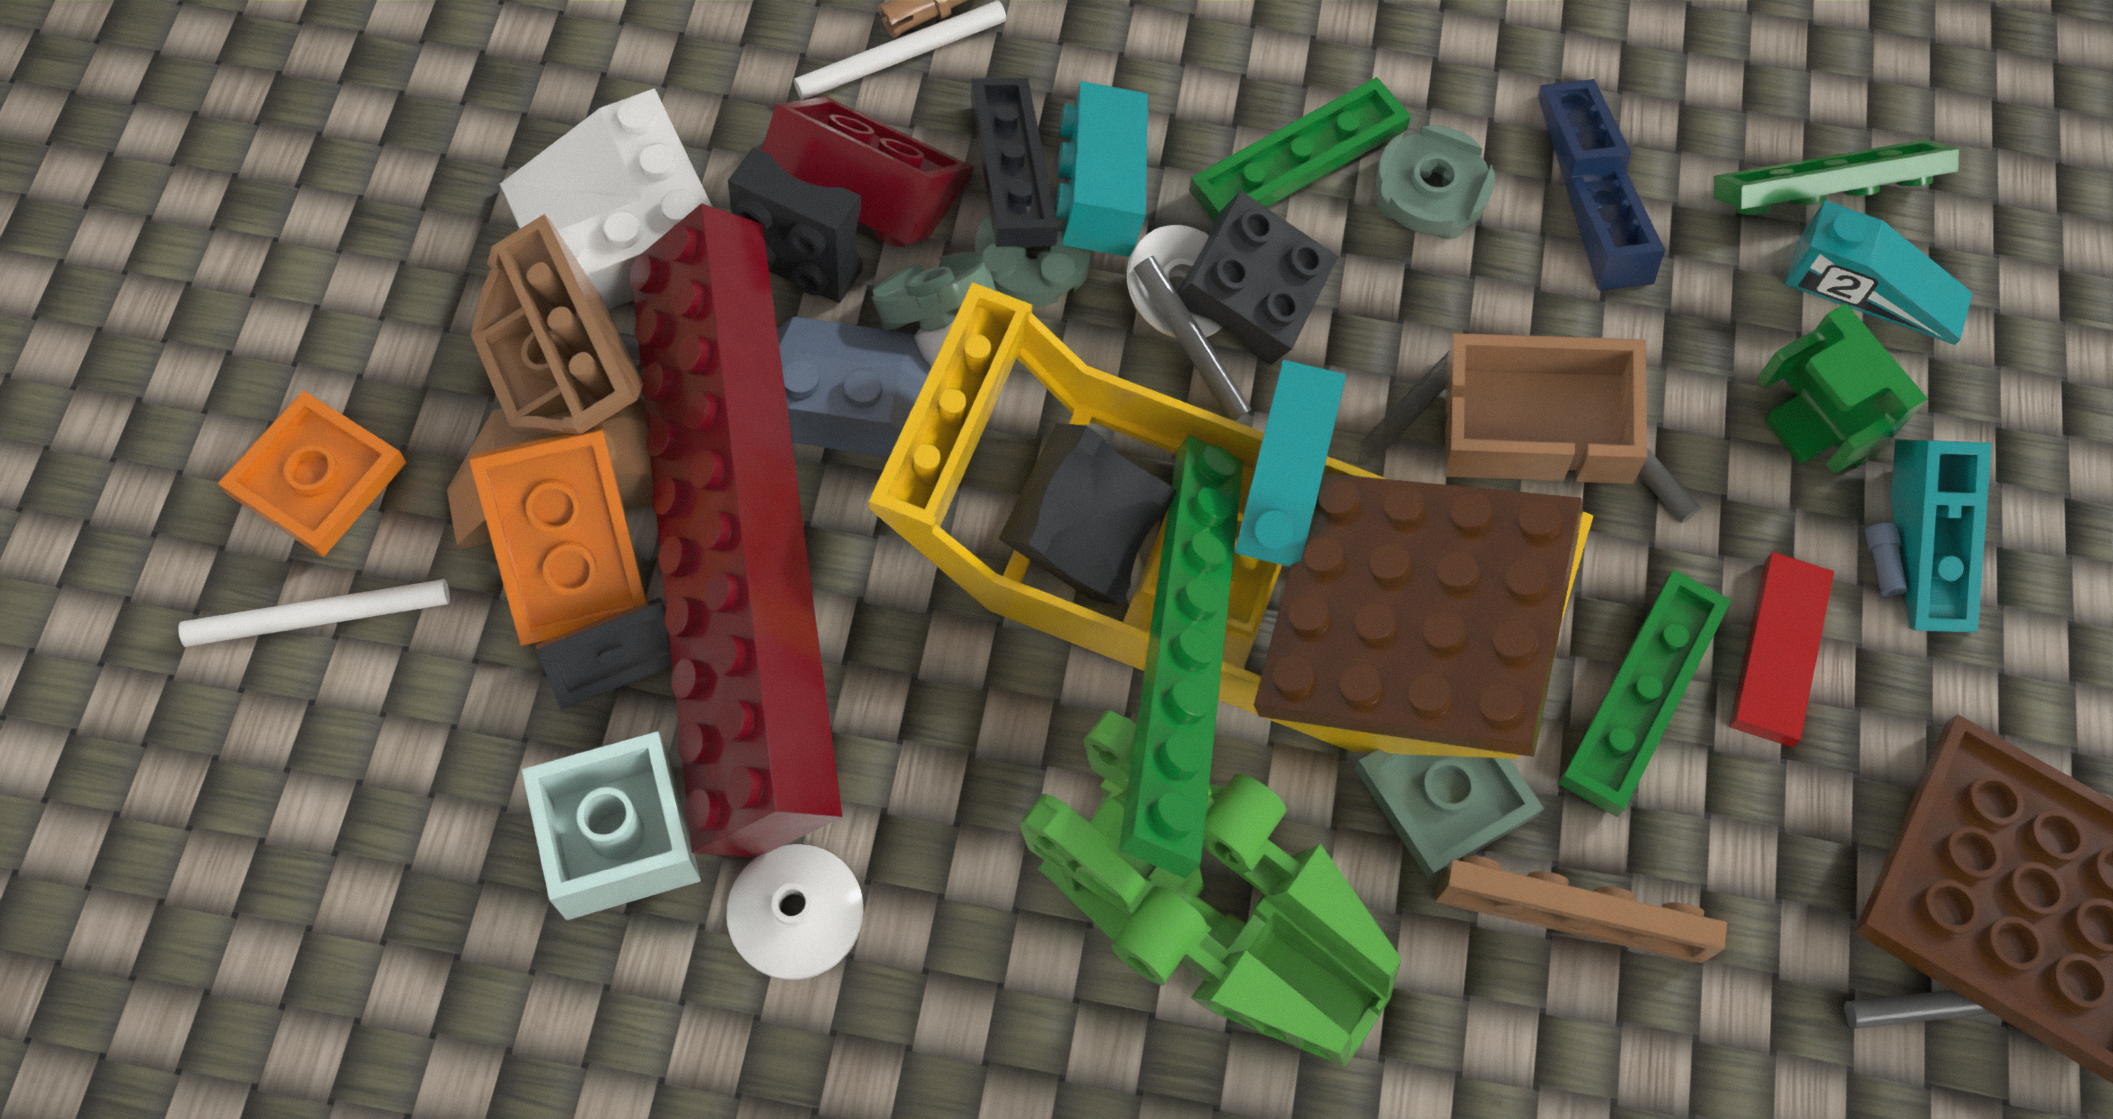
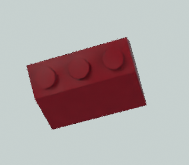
M829 97L776 104L761 151L772 155L776 163L784 171L801 181L823 187H843L861 195V211L858 221L873 228V236L896 247H905L908 244L929 238L970 179L974 166Z

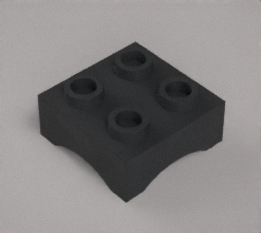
M753 147L728 179L731 213L763 224L770 272L795 283L798 288L810 295H821L840 304L863 271V258L859 257L855 243L856 228L861 211V195L843 187H823L801 181L784 171L776 163L772 155Z
M1240 191L1220 211L1201 253L1180 285L1177 293L1189 312L1204 316L1227 328L1238 336L1251 349L1254 355L1272 365L1292 350L1339 256Z
M1056 423L998 539L1090 600L1121 606L1131 586V574L1140 547L1158 519L1168 510L1176 490L1163 480L1147 473L1125 459L1101 435L1087 425Z

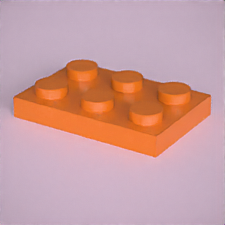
M603 426L591 428L581 435L562 434L471 454L469 462L520 646L555 638L648 602Z

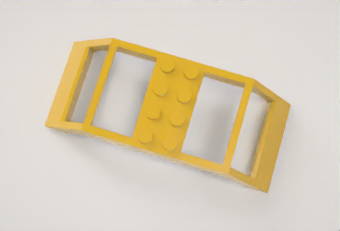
M972 282L869 499V509L989 611L1145 671L1167 513L1123 622L1022 584L1031 560L1016 550L1013 551L1002 576L995 573L940 528L1014 362L1017 358L1073 414L1069 424L1087 425L1089 427L1092 422L1176 454L1178 447L1190 434L1210 445L1222 447L1231 455L1243 460L1234 552L1264 432L1087 366L1032 314V304ZM1328 456L1323 473L1387 479ZM1583 512L1563 616L1593 519V515ZM1234 553L1218 700L1258 715L1254 707V701L1261 676L1245 670L1244 667L1282 565ZM1266 718L1351 752L1372 753L1379 749L1390 754L1507 759H1517L1520 756Z

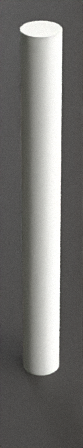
M999 0L794 78L795 88L801 100L808 99L1006 22L1005 10Z
M441 579L181 621L179 623V637L184 647L447 605L450 603V593L447 581Z

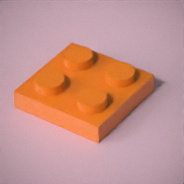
M303 390L217 484L228 496L321 557H324L407 462L399 450Z

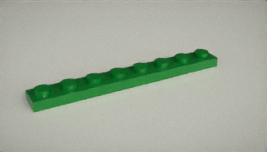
M1188 434L1176 450L1171 484L1176 493L1167 512L1119 851L1185 879L1201 864L1244 462L1231 455L1222 447L1210 445Z

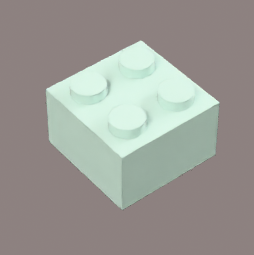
M658 731L522 769L549 901L566 920L701 881L695 854L691 852L690 834L671 756Z

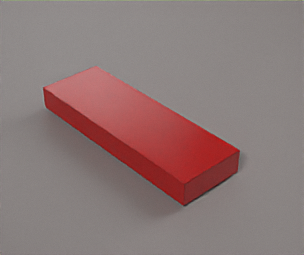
M1772 552L1764 561L1729 722L1730 728L1789 747L1795 746L1801 740L1834 571Z

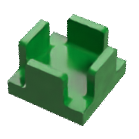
M1846 303L1827 313L1813 331L1775 352L1756 378L1763 389L1784 378L1797 394L1795 398L1771 410L1765 418L1766 424L1797 462L1806 463L1834 446L1840 447L1826 463L1833 474L1853 463L1859 467L1875 458L1928 400Z

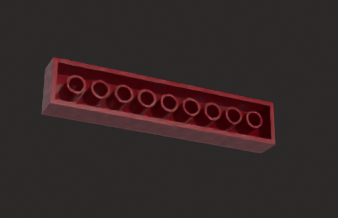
M701 203L642 254L636 257L630 264L629 282L633 288L636 315L635 338L639 344L641 379L644 383L641 394L645 402L648 430L646 446L651 459L654 488L652 504L657 517L660 545L658 562L663 574L666 603L665 627L669 633L673 670L671 687L676 699L679 727L678 753L683 766L686 794L685 819L689 826L691 852L696 854L758 857L838 820L843 815L763 224Z

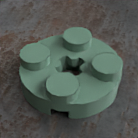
M1439 125L1423 126L1419 134L1409 135L1403 138L1404 133L1396 136L1385 147L1376 172L1375 186L1378 193L1377 206L1383 216L1394 219L1406 228L1416 232L1437 235L1444 239L1459 237L1467 226L1476 222L1484 213L1494 189V170L1492 164L1488 170L1486 162L1480 156L1483 149L1467 134ZM1432 172L1438 173L1443 176L1441 183L1445 187H1432L1426 184L1422 178H1429Z
M990 212L982 219L975 237V252L983 254L997 292L1032 304L1033 307H1043L1058 302L1059 295L1067 293L1073 287L1074 292L1081 287L1087 279L1091 268L1092 250L1062 245L1063 220L1057 219L1058 234L1056 246H1044L1048 248L1049 252L1040 251L1037 259L1027 258L1024 248L996 247Z
M961 252L941 256L939 260L942 267L923 271L920 263L881 281L872 290L874 296L871 297L882 329L892 330L916 321L919 322L920 328L923 331L938 329L954 321L956 317L954 309L961 306L972 282L997 291L983 254L979 252Z

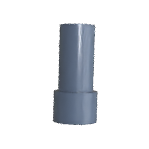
M1879 523L1866 528L1865 536L1868 551L1873 554L1881 595L1891 597L1906 593L1908 589L1899 551L1902 544L1898 525L1895 523Z

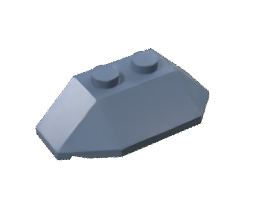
M793 316L777 329L792 443L890 457L932 368L918 350L914 335Z

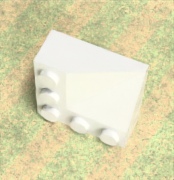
M655 88L599 108L500 183L519 229L545 214L551 220L601 295L608 310L634 300L633 288L629 282V273L631 269L630 264L637 256L642 254L701 203L712 207Z

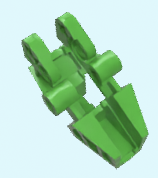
M1111 710L1105 711L1083 741L1091 770L1105 778L1100 786L1103 797L1098 802L1099 807L1090 821H1087L1078 812L1056 797L1041 794L1020 822L1019 826L1028 849L1044 859L1038 870L1046 875L1113 941L1111 945L1113 952L1139 975L1157 985L1163 986L1181 962L1203 979L1191 996V999L1211 1013L1346 1067L1391 998L1402 960L1321 843L1293 856H1289L1268 840V837L1285 815L1287 809L1282 800L1271 789L1250 776L1235 774L1226 787L1209 784L1203 838L1204 848L1263 893L1252 909L1253 914L1247 923L1231 913L1227 914V916L1223 915L1198 898V895L1204 888L1200 866L1185 879L1119 851L1137 724Z

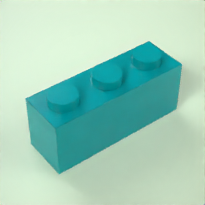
M1080 81L1074 104L1064 103L1058 137L1068 139V142H1062L1056 177L1065 179V183H1059L1054 205L1056 218L1063 220L1062 245L1130 257L1136 246L1146 216L1148 93Z

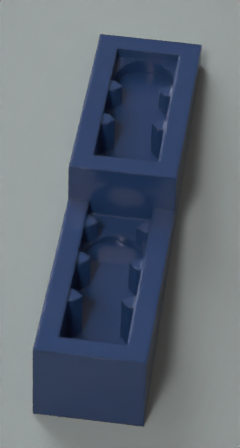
M1595 79L1540 85L1538 93L1539 102L1598 291L1654 284L1665 248L1626 171L1631 151Z

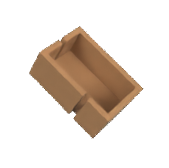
M1453 333L1446 363L1445 414H1448L1445 424L1444 477L1564 481L1568 470H1576V482L1634 484L1647 459L1646 339Z

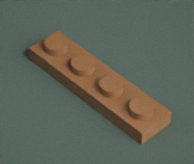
M1464 856L1460 861L1452 859L1438 877L1436 903L1700 964L1725 949L1727 922L1704 917V910L1691 904L1669 902L1659 907L1638 902L1633 892L1621 888L1598 887L1594 891L1568 886L1569 880L1566 877L1551 872L1534 871L1524 876L1502 871L1499 862L1480 856Z

